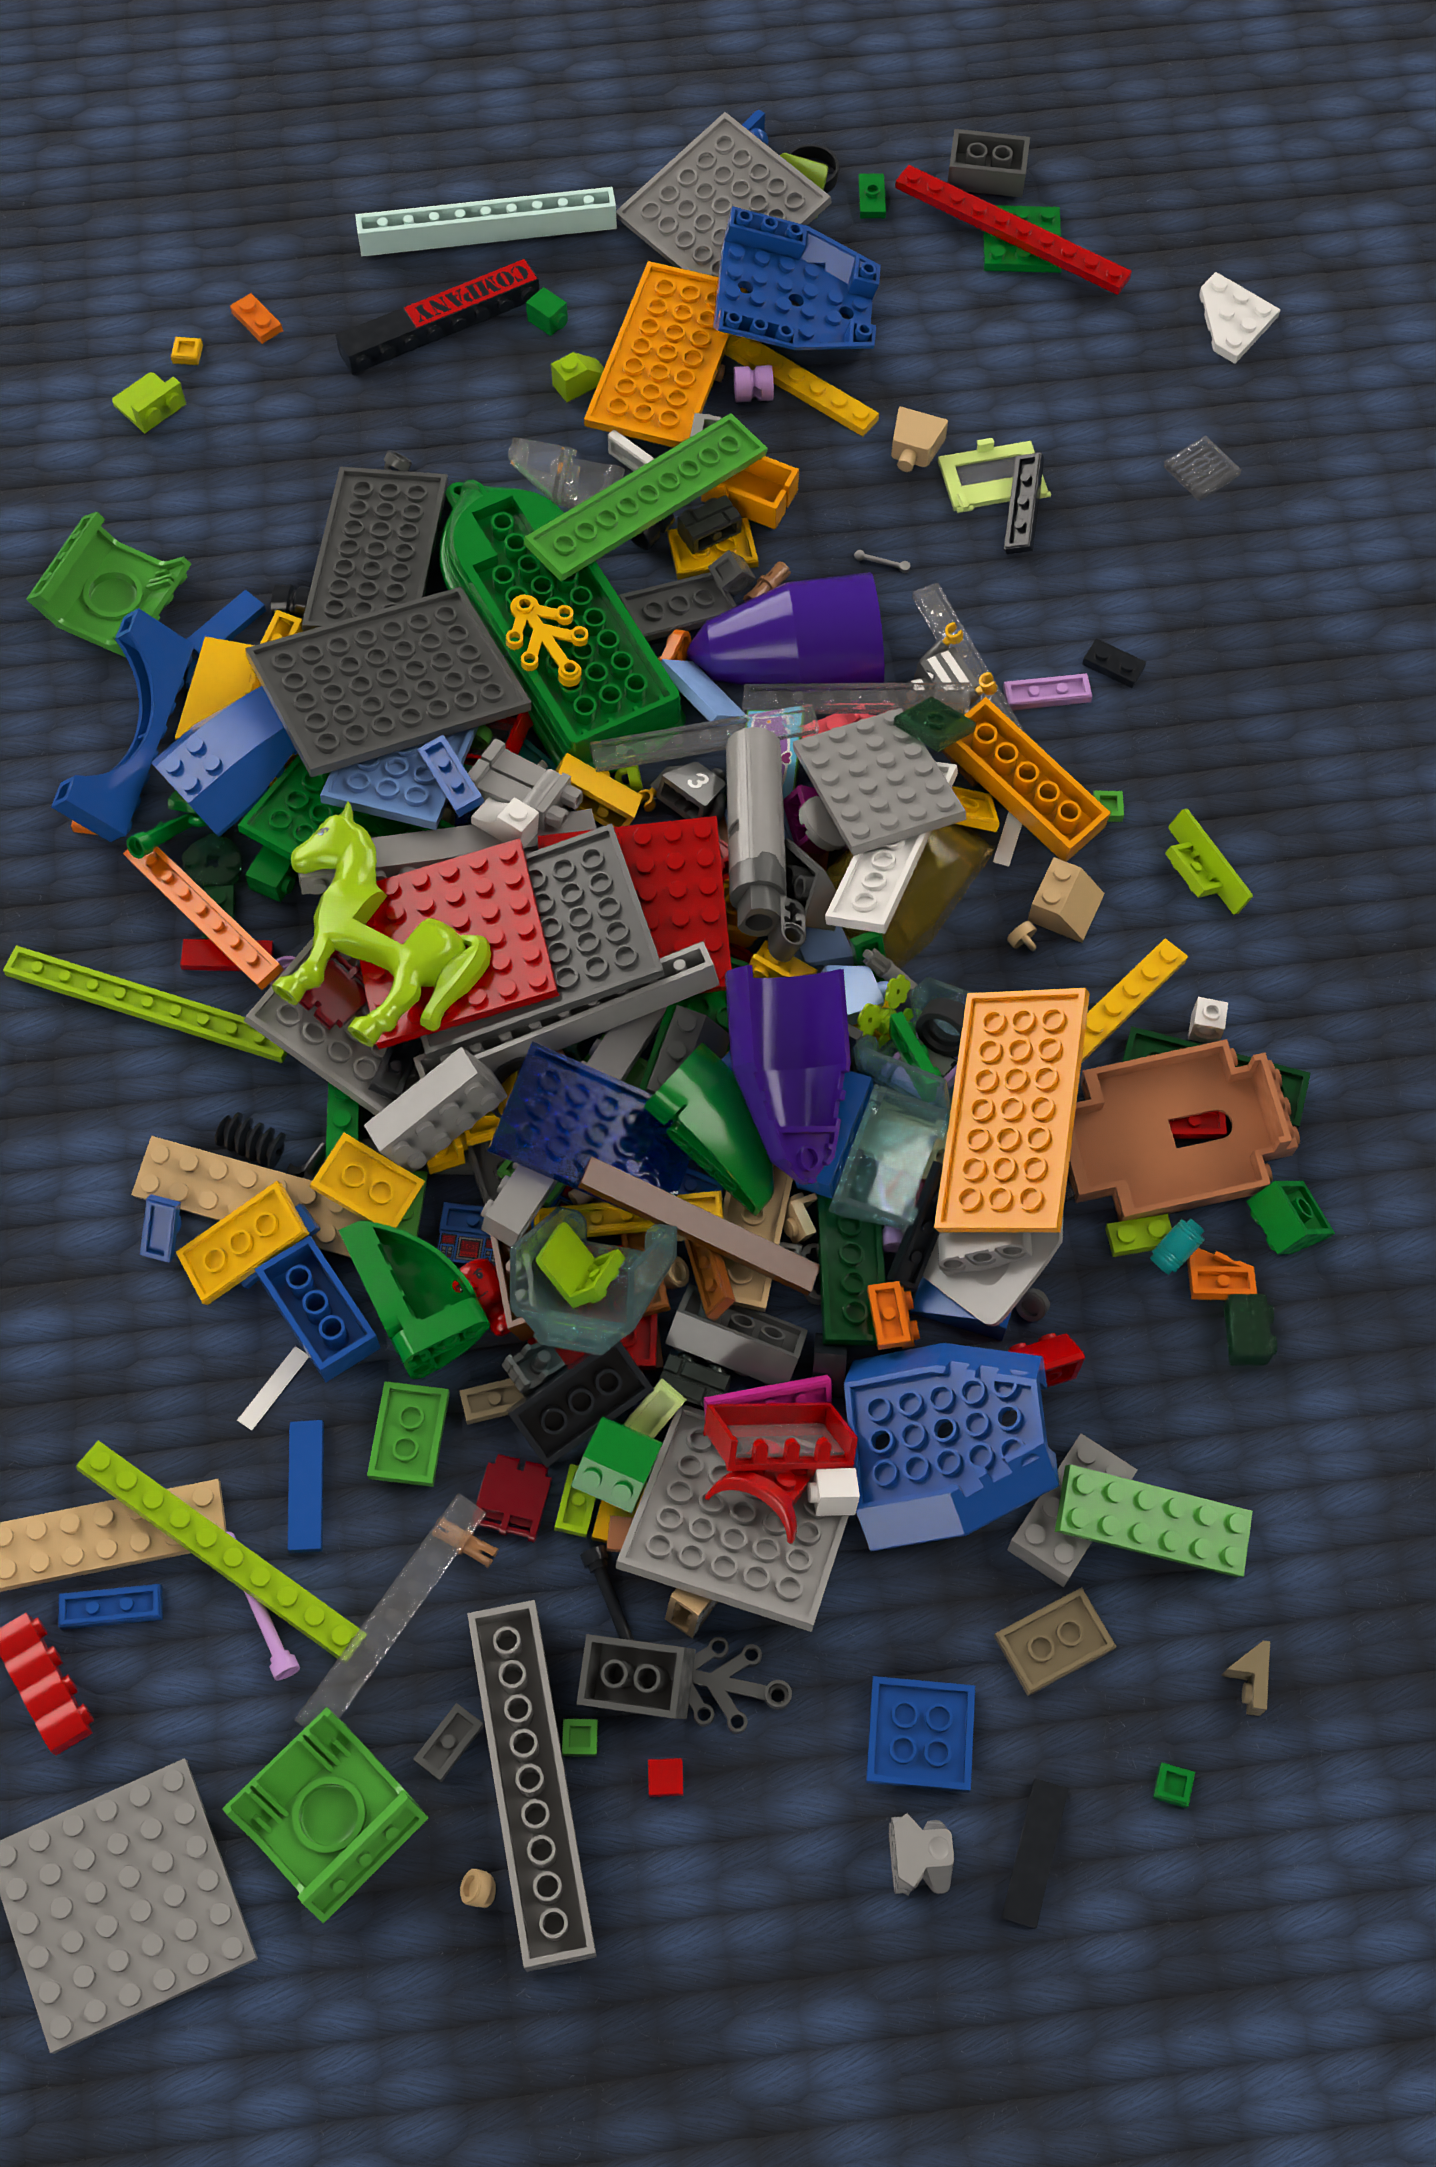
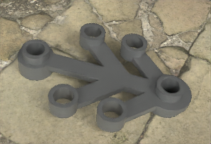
M715 1637L707 1647L695 1654L689 1705L694 1711V1720L699 1726L706 1727L713 1722L714 1710L710 1705L703 1703L694 1685L708 1688L727 1718L729 1731L734 1734L743 1733L747 1728L748 1720L744 1713L738 1711L727 1692L765 1700L766 1704L774 1710H782L790 1704L792 1690L789 1684L783 1680L771 1681L766 1686L730 1678L745 1667H755L761 1662L762 1651L757 1645L749 1644L745 1646L741 1654L711 1673L697 1670L713 1658L720 1660L727 1656L729 1651L727 1640L722 1637ZM722 1643L725 1646L724 1652L720 1654L715 1653L712 1650L713 1645ZM754 1650L757 1652L758 1658L754 1661H749L745 1657L746 1652ZM774 1691H781L784 1694V1699L781 1702H775L772 1699L771 1695ZM700 1710H708L711 1715L710 1718L706 1721L700 1720L697 1716ZM734 1717L743 1719L744 1725L741 1728H734L731 1725V1720Z

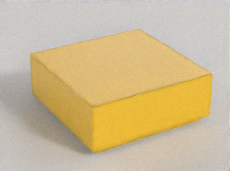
M175 337L171 354L172 363L199 365L203 348L202 339Z

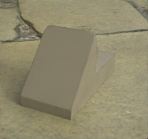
M1263 1640L1222 1674L1223 1677L1248 1680V1683L1244 1682L1242 1688V1703L1247 1704L1246 1714L1261 1716L1267 1710L1270 1641Z

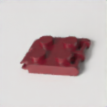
M336 950L328 960L324 981L320 987L307 990L299 1002L307 1011H310L314 1006L318 1009L314 1012L313 1016L328 1030L335 1025L342 1028L368 1003L365 988L354 979L356 977L364 984L362 974L360 973L361 969L358 966L353 967ZM334 959H336L341 965H343L349 972L347 973L343 968H341L334 961Z
M498 1454L495 1464L488 1462L470 1527L477 1529L478 1526L498 1530L499 1534L505 1536L507 1533L527 1537L529 1542L535 1543L552 1485V1478L547 1477L549 1466L546 1468L545 1465L526 1461L522 1471L519 1470L520 1459Z

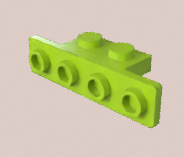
M1182 809L1168 827L1180 844L1170 846L1165 855L1198 898L1217 893L1232 914L1240 913L1253 898V894L1188 809Z

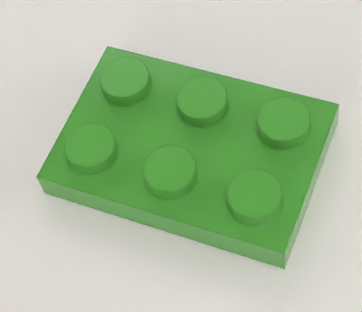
M384 1382L367 1472L368 1479L434 1487L450 1395L449 1389Z

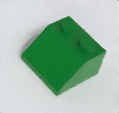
M1274 1181L1246 1201L1251 1208L1250 1214L1253 1220L1258 1225H1261L1267 1236V1244L1277 1254L1296 1253L1335 1234L1304 1181Z
M602 1416L581 1459L571 1487L632 1513L640 1500L663 1443Z

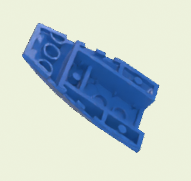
M260 686L194 724L151 763L213 832L220 837L254 807L267 792V787L275 777L279 778L284 772V765L291 755H296L298 752L263 687Z

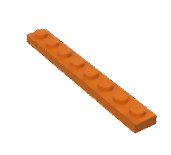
M158 846L154 848L152 853L140 859L132 856L128 849L123 853L163 895L261 990L284 971L283 967Z

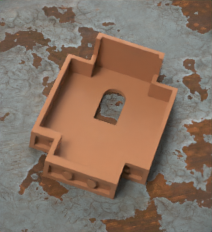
M1227 1039L1083 1070L1080 1083L1085 1101L1076 1103L1068 1177L1075 1203L1112 1195L1120 1222L1171 1214L1257 1194L1270 1185V1182L1273 1180L1270 1165L1264 1162L1292 1156L1298 1148V1144H1300L1298 1129L1296 1126H1292L1289 1118L1291 1115L1289 1100L1287 1097L1284 1098L1280 1089L1282 1087L1280 1071L1275 1069L1272 1060L1267 1059L1266 1053L1253 1055L1248 1065L1235 1067L1238 1065L1237 1055L1234 1048L1229 1047ZM1213 1111L1223 1112L1229 1117L1232 1130L1227 1137L1176 1148L1169 1121Z

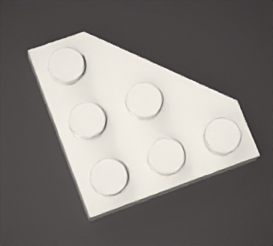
M1217 272L1201 287L1199 294L1201 303L1203 302L1205 308L1204 316L1207 328L1212 336L1211 344L1213 351L1234 364L1278 318L1281 310Z

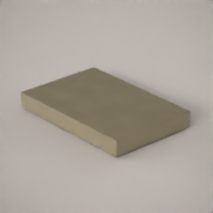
M1082 1587L994 1634V1638L1027 1696L1116 1649L1114 1641Z

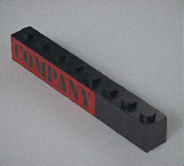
M523 258L336 334L339 354L352 375L367 370L382 362L389 361L399 355L438 341L443 337L526 304L540 290L539 279L526 259Z

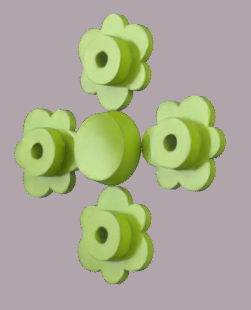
M899 974L897 978H891L887 984L885 1000L888 1001L890 1008L880 1009L878 1005L867 1003L857 1017L858 1029L863 1031V1036H872L875 1029L883 1034L879 1037L878 1041H874L871 1044L867 1056V1062L874 1069H879L881 1065L885 1066L891 1059L890 1052L893 1049V1043L889 1042V1037L886 1035L889 1033L890 1015L896 1013L894 1009L900 1003L906 1001L907 993L911 987L910 981L902 974ZM906 1008L903 1012L906 1020L912 1022L914 1027H916V1020L920 1015V1010L918 1008Z

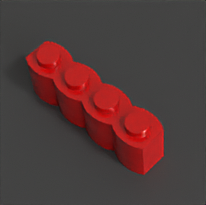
M24 1613L0 1628V1657L46 1746L51 1753L57 1756L91 1735L93 1732L89 1724L94 1722V1719L84 1703L80 1706L78 1705L74 1697L78 1693V1689L70 1675L68 1674L63 1677L58 1667L63 1664L58 1651L54 1646L47 1647L43 1637L48 1635L42 1621L39 1617L32 1619L30 1615Z

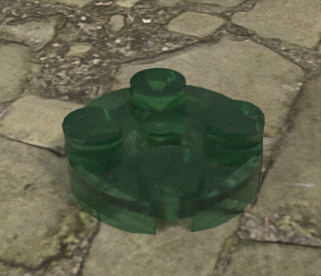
M210 833L206 837L195 841L182 855L184 872L203 891L204 887L234 885L242 873L243 859L237 845L228 838L218 837L215 833ZM210 860H218V867H206L208 864L207 862H209Z

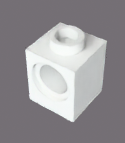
M1198 997L1191 1014L1188 1040L1203 1043L1220 1041L1225 1030L1228 1002Z

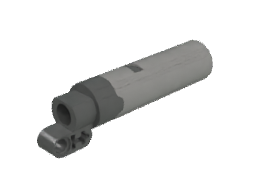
M743 728L734 732L728 738L726 744L729 899L737 911L738 929L749 936H768L770 954L778 961L788 962L806 941V920L803 906L797 900L787 898L781 744L776 734L765 728Z

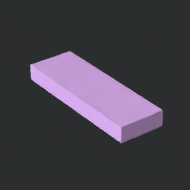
M1087 673L1007 681L1003 684L1008 711L1090 703L1092 701V692Z

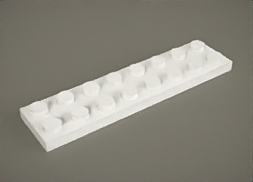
M936 762L952 788L958 774L957 765ZM932 831L854 855L825 914L826 924L885 934Z

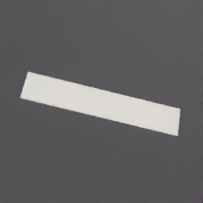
M1008 812L993 860L994 863L1005 866L1010 865L1022 827V823L1010 812Z
M295 1346L237 1421L253 1430L309 1356Z

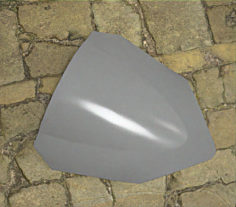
M882 1163L878 1165L879 1174L885 1188H887L889 1182L893 1178H897L900 1172ZM913 1196L908 1197L906 1202L909 1203ZM893 1208L904 1236L911 1217ZM1063 1218L1061 1233L940 1232L923 1277L987 1326H997L1004 1321L1061 1245L1063 1240Z

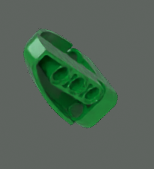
M702 1042L643 1107L663 1125L671 1119L674 1123L667 1129L670 1139L748 1211L756 1216L773 1196L774 1166L769 1160L733 1071Z
M357 1221L338 1230L387 1335L411 1379L426 1377L449 1364L476 1343L490 1327V1322L467 1278L449 1258L434 1246L404 1230L369 1221ZM453 1281H457L463 1290L462 1293L455 1292L452 1287Z

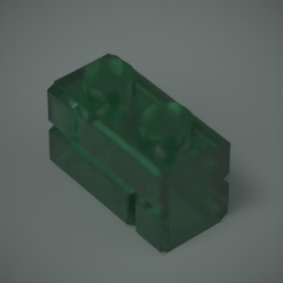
M1228 1295L1223 1307L1229 1365H1268L1273 1355L1277 1353V1338L1275 1335H1271L1270 1324L1274 1322V1309L1272 1305L1267 1304V1295Z

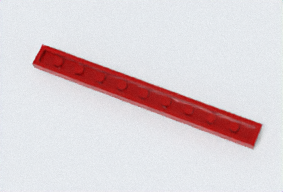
M908 165L896 179V189L1116 295L1121 292L1131 278V270L911 165Z

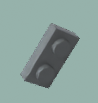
M456 1703L414 1757V1762L442 1782L482 1730L484 1724Z

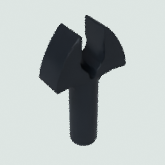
M320 1142L303 1166L295 1167L290 1163L286 1174L300 1178L304 1177V1179L312 1181L314 1179V1171L326 1157V1142Z

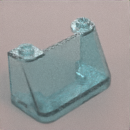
M875 1084L828 1212L904 1230L906 1224L912 1226L918 1212V1208L913 1206L914 1199L932 1148L937 1138L943 1140L949 1122L944 1121L947 1110Z

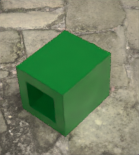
M544 287L526 302L527 321L549 336L562 329L568 322L567 302Z

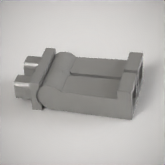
M496 738L482 754L481 759H478L468 772L484 801L490 797L502 803H510L515 797L539 812L538 829L543 831L548 825L562 829L569 818V811L563 809L562 806L566 805L577 809L583 800V791L571 785L570 775L565 773L560 775L552 769L546 770L505 749V743Z

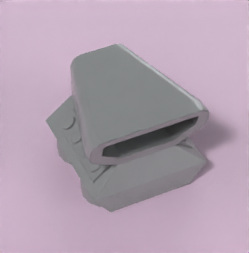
M908 1813L903 1817H891V1823H889V1845L895 1894L904 1893L909 1896L910 1892L914 1888L916 1889L922 1878L934 1893H946L950 1889L954 1864L951 1832L940 1820L927 1821L922 1830Z

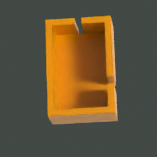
M765 456L701 495V501L706 502L711 498L718 499L727 495L741 517H748L749 520L776 529L786 512V507H789L798 491L799 469Z

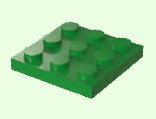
M995 205L1061 237L1060 207ZM983 231L984 271L1061 273L1062 268Z

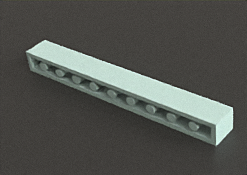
M613 187L355 214L361 257L617 229Z

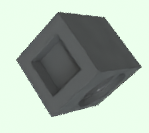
M730 550L708 566L720 588L734 596L756 580L744 558Z

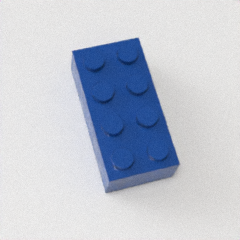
M311 1236L306 1237L255 1268L264 1289L325 1383L381 1348L375 1332Z

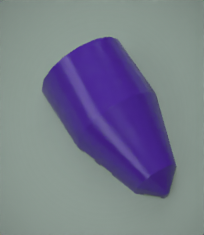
M868 572L786 582L705 621L687 648L688 660L693 661L702 668L705 674L713 680L748 686V684L759 685L773 691L776 688L791 691V694L796 695L884 685L883 635L873 574Z
M752 965L728 970L725 973L733 1074L770 1162L799 1184L816 1183V1177L823 1167L830 1165L835 1158L841 1119L837 1118L840 1101L845 1100L846 1091L842 1090L845 1073L850 1071L851 1065L844 969L776 978H753Z

